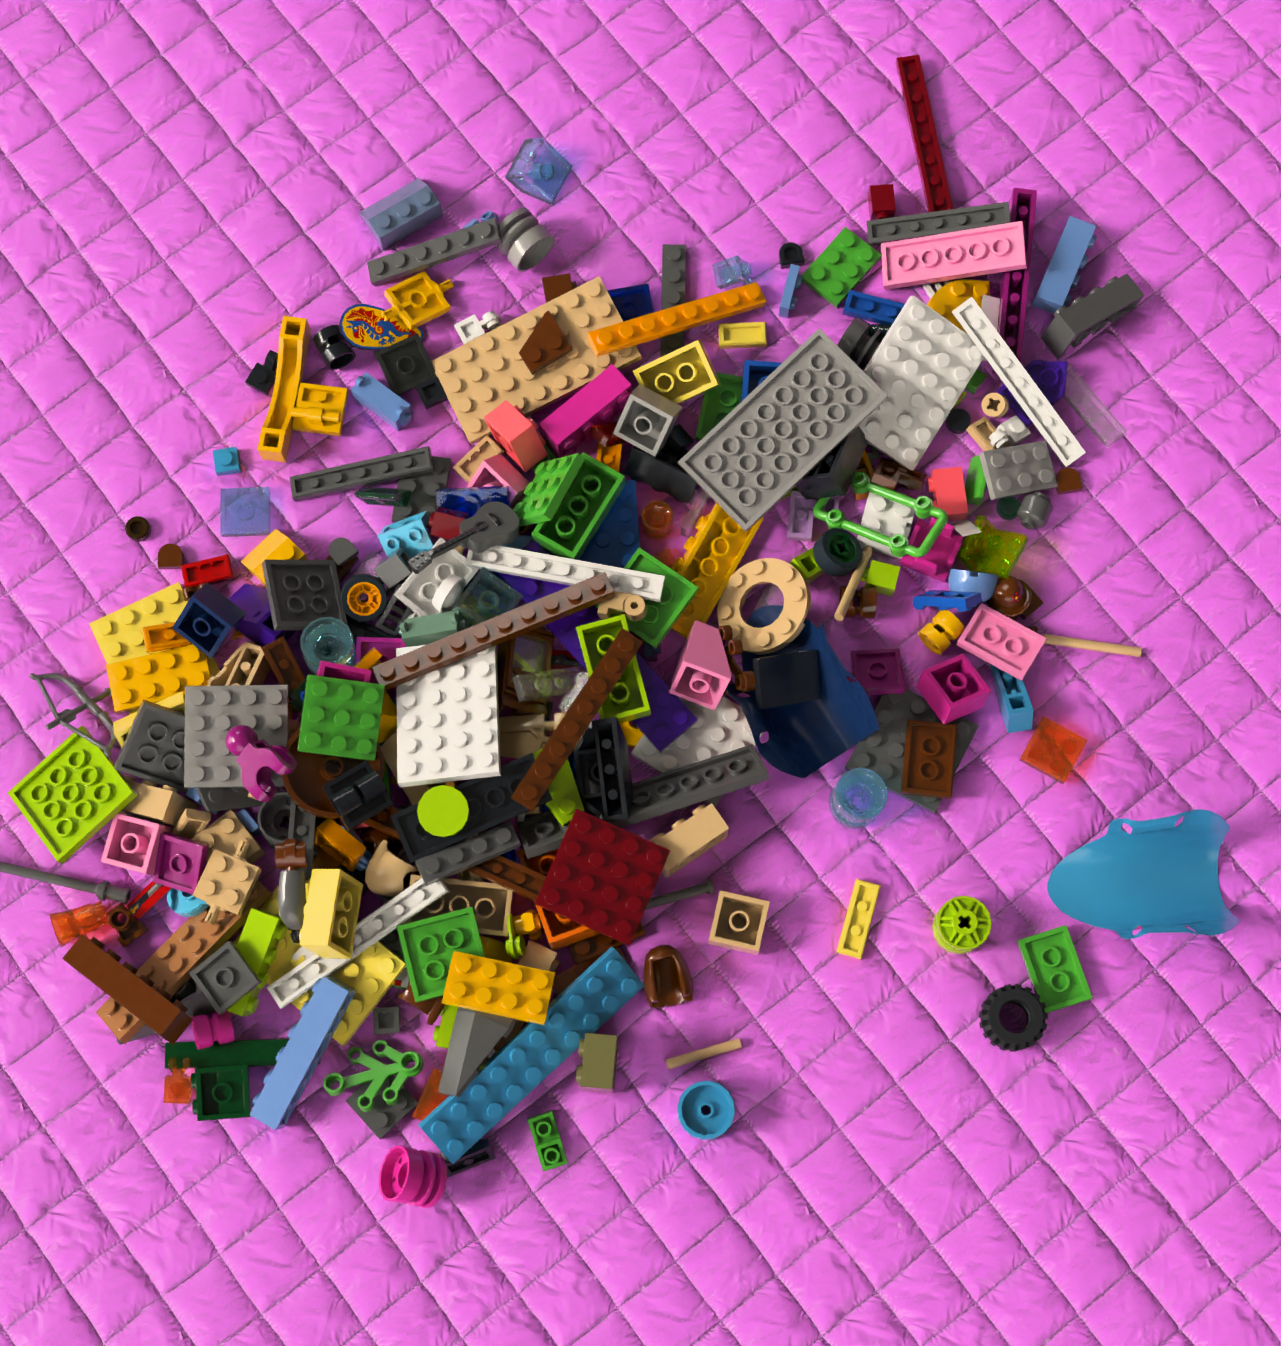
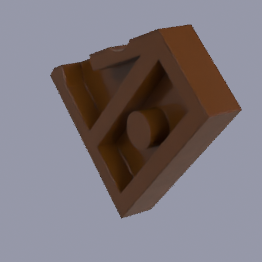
M548 310L519 351V355L533 375L573 351Z

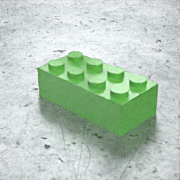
M582 452L581 456L585 460L552 520L538 523L532 532L533 541L540 544L543 548L559 557L575 560L581 558L626 485L624 475Z

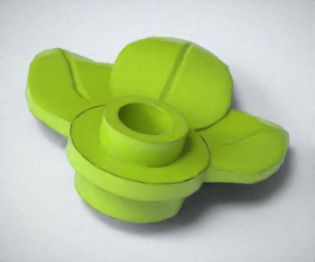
M510 913L507 919L509 940H506L505 946L507 954L511 955L515 960L525 955L526 943L522 935L517 936L513 916Z

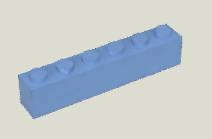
M323 976L315 982L312 988L314 994L310 1001L303 1005L300 1011L302 1016L298 1024H294L288 1033V1038L290 1039L286 1046L282 1047L276 1056L277 1063L274 1069L270 1070L263 1081L265 1086L262 1092L254 1097L251 1103L253 1109L249 1115L274 1130L285 1127L357 990L333 976Z

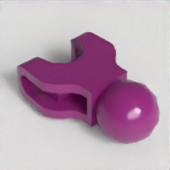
M236 725L226 735V746L229 752L239 756L236 761L241 766L243 786L258 801H271L277 793V788L271 779V770L281 775L290 774L297 767L295 758L284 746H272L264 739L258 740L255 730L250 726Z

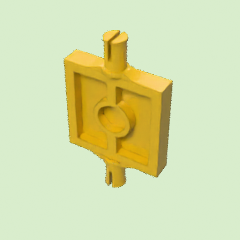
M423 271L385 290L384 295L392 307L382 311L381 316L384 318V321L398 316L411 331L450 311L451 306L444 298L443 293L453 289V283L448 279L437 284Z

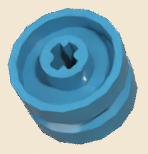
M712 1081L696 1082L687 1087L680 1096L677 1107L678 1120L683 1130L691 1137L700 1140L715 1139L723 1135L732 1124L735 1114L734 1101L730 1093L720 1084ZM707 1105L711 1108V1113L703 1115L701 1108Z

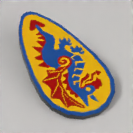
M355 304L348 307L341 315L339 322L340 333L344 340L352 347L361 350H381L417 333L421 340L424 336L423 331L419 327L410 331L398 316L384 321L381 312L385 311V309L367 304Z

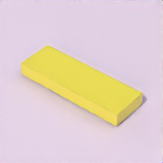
M859 879L855 880L836 953L861 960L880 885Z

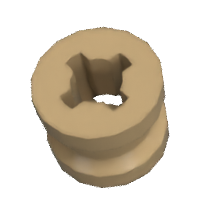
M990 393L982 400V410L990 417H1003L1009 410V402L1001 394Z

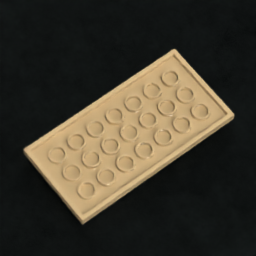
M600 276L432 360L431 363L470 444L473 445L481 441L486 435H492L484 417L507 400L513 407L517 405L523 411L526 418L581 390L610 365L613 364L618 370H621L641 360L642 357L636 345L596 357L587 339L588 332L623 322ZM549 310L573 351L532 375L520 357L519 351L545 312Z

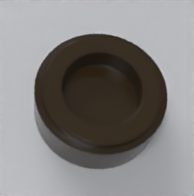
M135 516L127 521L125 531L131 540L141 542L150 536L151 526L145 518Z

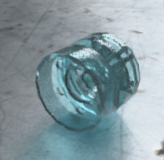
M321 617L310 622L303 630L300 638L301 651L311 673L317 676L321 661L354 666L356 647L353 635L344 622L333 617ZM329 650H333V651H334V652H331V653H330V656H327V655H326V654L329 653Z
M865 768L852 769L844 773L832 789L829 797L830 812L834 819L844 827L851 829L864 828L870 825L885 807L888 798L887 787L882 778L874 771ZM855 797L859 799L857 806L853 804Z

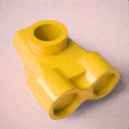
M527 910L524 914L513 917L517 936L528 934V937L534 941L542 938L543 931L541 928H543L539 913L534 910Z

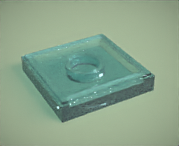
M269 487L221 489L220 535L222 537L270 534Z

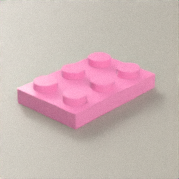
M981 603L956 645L1022 681L1047 638Z

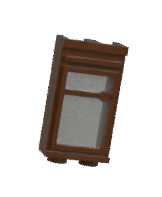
M539 627L499 644L497 658L499 710L505 706L513 709V716H521L525 713H531L532 715L545 714V717L547 716L548 710H546L555 636L552 632L547 631L546 628Z

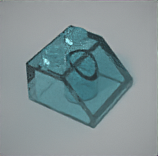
M542 137L525 139L505 178L520 192L548 204H553L572 165Z

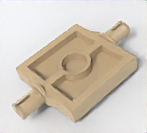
M240 841L235 854H226L216 849L213 850L192 895L211 906L204 921L214 925L220 911H229L241 916L262 870L244 859L251 846L250 844Z

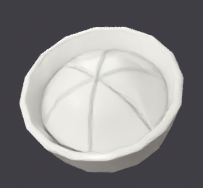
M450 575L441 583L432 600L433 606L439 613L448 612L457 603L466 584L464 578Z

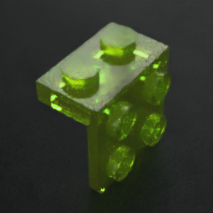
M978 515L973 524L982 532L967 535L956 556L969 571L995 574L998 577L1007 578L1010 576L1024 550L1028 538L1025 534L997 530L986 516Z

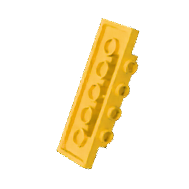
M717 503L710 514L706 515V517H700L695 525V528L698 529L694 537L690 536L684 545V549L687 551L683 558L678 557L672 566L675 572L699 587V591L671 630L687 639L695 620L706 624L726 588L729 578L736 570L762 523L763 517L747 532Z

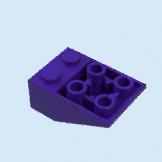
M245 583L229 598L231 602L247 613L237 630L261 647L282 636L287 641L298 631L274 630L267 589Z

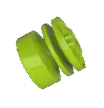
M969 896L954 897L947 901L934 916L932 924L934 938L939 946L949 953L958 955L970 953L979 947L990 934L992 924L990 913L985 905L976 898ZM966 919L968 923L966 924V927H963L961 929L958 926L960 924V920L962 921Z

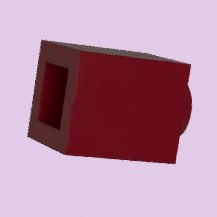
M893 184L870 185L868 191L870 220L894 217L896 206Z
M440 506L435 513H431L429 527H432L430 535L449 540L460 535L459 524L463 520L468 519L469 514Z

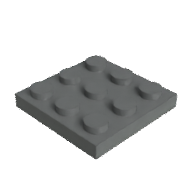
M264 560L262 568L274 630L346 629L348 624L346 614L341 605V590L334 560Z
M143 699L114 765L115 770L160 785L171 786L187 793L188 788H184L185 713Z

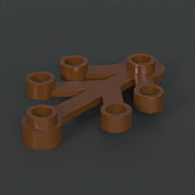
M730 625L720 626L718 630L730 671L735 676L737 690L742 692L753 691L756 687L754 673L752 671L742 672L731 656L742 653L743 645L741 640H731L733 632ZM725 640H730L728 646L725 647ZM732 676L728 684H734ZM727 687L723 693L724 696L729 695Z

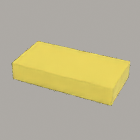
M766 322L718 324L719 349L767 346Z

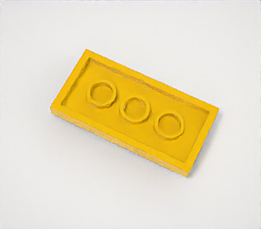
M193 644L106 665L114 710L117 714L139 709L143 699L157 703L182 691L185 695V686H207V681L212 677L207 655Z
M453 951L442 1003L544 1025L555 972Z

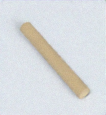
M737 1038L665 1059L667 1068L672 1069L740 1049L742 1046L740 1039Z

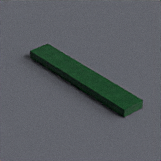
M289 1039L235 1040L234 1042L221 1045L214 1041L213 1046L200 1050L197 1049L195 1042H175L174 1045L170 1042H165V1069L248 1064L249 1067L275 1066L278 1052L282 1047L286 1046Z

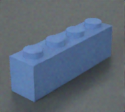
M1069 216L1032 306L1053 314L1062 306L1068 307L1072 297L1068 295L1070 288H1076L1080 278L1076 274L1078 268H1084L1089 257L1085 255L1086 249H1092L1097 238L1096 235H1093L1096 228L1095 225Z

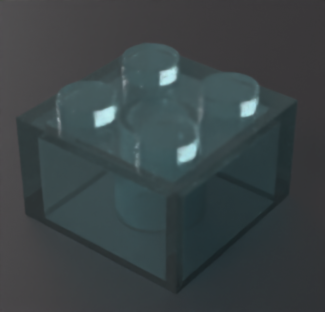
M482 567L455 603L452 611L460 610L464 618L469 621L471 627L515 609L523 595Z

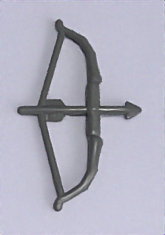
M31 673L29 677L37 681L55 717V720L46 725V729L49 730L61 724L104 750V754L107 757H111L110 750L117 740L114 735L113 722L109 714L96 704L108 696L112 697L110 687L105 688V691L98 696L90 698L79 684L73 682L67 676L57 673L40 675ZM55 679L65 683L83 704L73 710L65 709L58 713L42 680ZM88 708L109 728L111 740L105 746L68 723L76 719V714Z

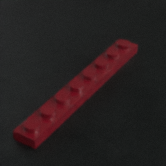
M918 54L896 58V67L928 212L953 209L920 56Z

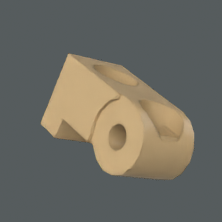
M614 591L615 597L600 602L597 611L600 619L610 618L611 614H625L630 620L640 621L646 616L647 607L644 600L638 595Z

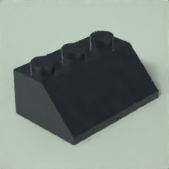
M666 442L662 450L654 457L636 446L633 447L624 470V474L630 476L632 480L643 482L651 486L655 491L667 493L673 496L675 500L688 504L700 487L678 464V461L689 452L688 450L683 449L676 452Z

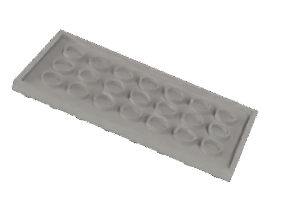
M819 328L678 461V464L747 532L888 398V395Z

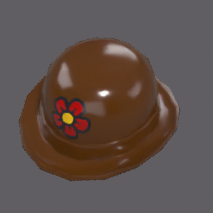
M1001 576L997 580L992 598L986 602L990 608L997 612L1013 617L1022 614L1028 609L1032 601V593L1029 586L1023 580L1013 576Z

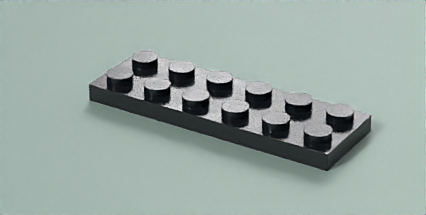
M533 753L501 766V776L471 779L454 787L468 801L470 812L464 828L453 836L439 837L427 832L418 819L417 809L419 803L390 815L410 863L530 811L511 799V796L534 763ZM548 789L535 808L553 800Z

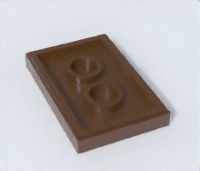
M907 719L900 794L943 799L952 798L957 724L947 723L943 725L940 722Z

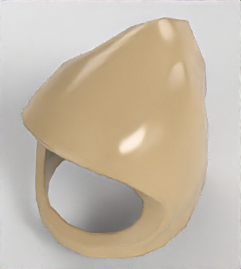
M383 840L368 863L365 871V882L368 888L375 894L396 897L404 891L403 882L405 875L409 872L419 871L416 866L403 861L389 851L387 848L388 841Z

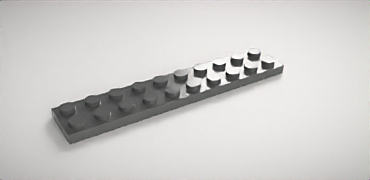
M751 744L632 783L633 800L630 819L608 821V823L622 828L656 816H662L665 813L686 808L689 805L710 800L713 797L768 780V770L754 745ZM582 803L584 812L599 818ZM551 810L525 818L523 822L518 821L517 831L527 859L558 849L569 823L562 827Z

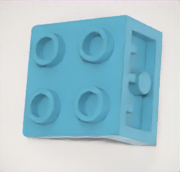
M427 511L383 527L378 534V538L387 556L402 546L406 553L413 558L424 550L427 552L434 546L426 528L430 519Z

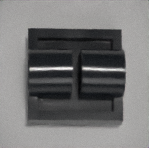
M367 760L322 786V789L348 831L393 805L392 800L387 794L384 782L379 774L372 769Z

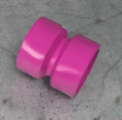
M215 1011L211 1018L203 1014L191 1017L193 1019L191 1022L193 1035L198 1050L213 1046L214 1041H217L220 1045L235 1041L229 1011L218 1015Z

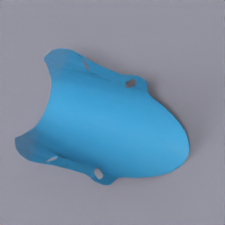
M1202 809L1144 821L1124 818L1115 819L1110 822L1105 836L1080 847L1056 865L1047 883L1049 897L1060 911L1068 916L1095 927L1114 930L1124 939L1137 938L1148 933H1193L1208 936L1225 933L1232 930L1240 922L1226 908L1221 896L1218 880L1219 849L1227 832L1230 830V826L1220 815ZM1184 816L1183 821L1175 827L1176 821ZM1123 823L1132 828L1131 834L1121 829ZM1142 929L1135 936L1132 934L1133 930Z

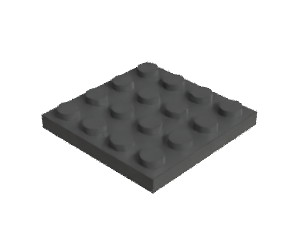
M907 689L902 694H883L874 710L879 730L862 741H858L845 769L935 814L942 798L900 793L907 719L942 722L923 697ZM963 717L949 722V724H957L954 774L979 726Z

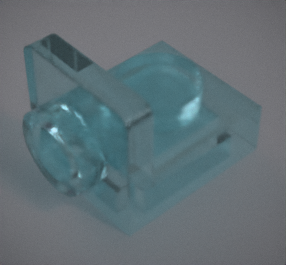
M738 255L712 265L716 285L720 289L740 281L745 284L751 283V267L747 261H744Z

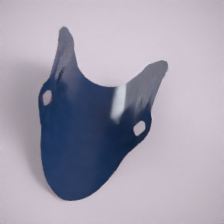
M762 606L751 614L747 624L756 628L768 626L778 619L783 606ZM805 618L803 630L786 647L776 652L762 655L742 651L743 672L752 671L754 673L753 659L817 650L821 699L767 709H757L755 689L742 692L737 690L735 683L728 684L727 692L740 705L747 719L755 744L762 757L778 770L800 778L808 777L856 745L858 741H862L879 730L874 709L864 688L857 680L855 683L850 680L849 677L855 678L846 670L829 645L822 623H820V628H818L807 618ZM745 693L750 697L743 698L737 696L736 694ZM768 732V741L761 743L760 734Z

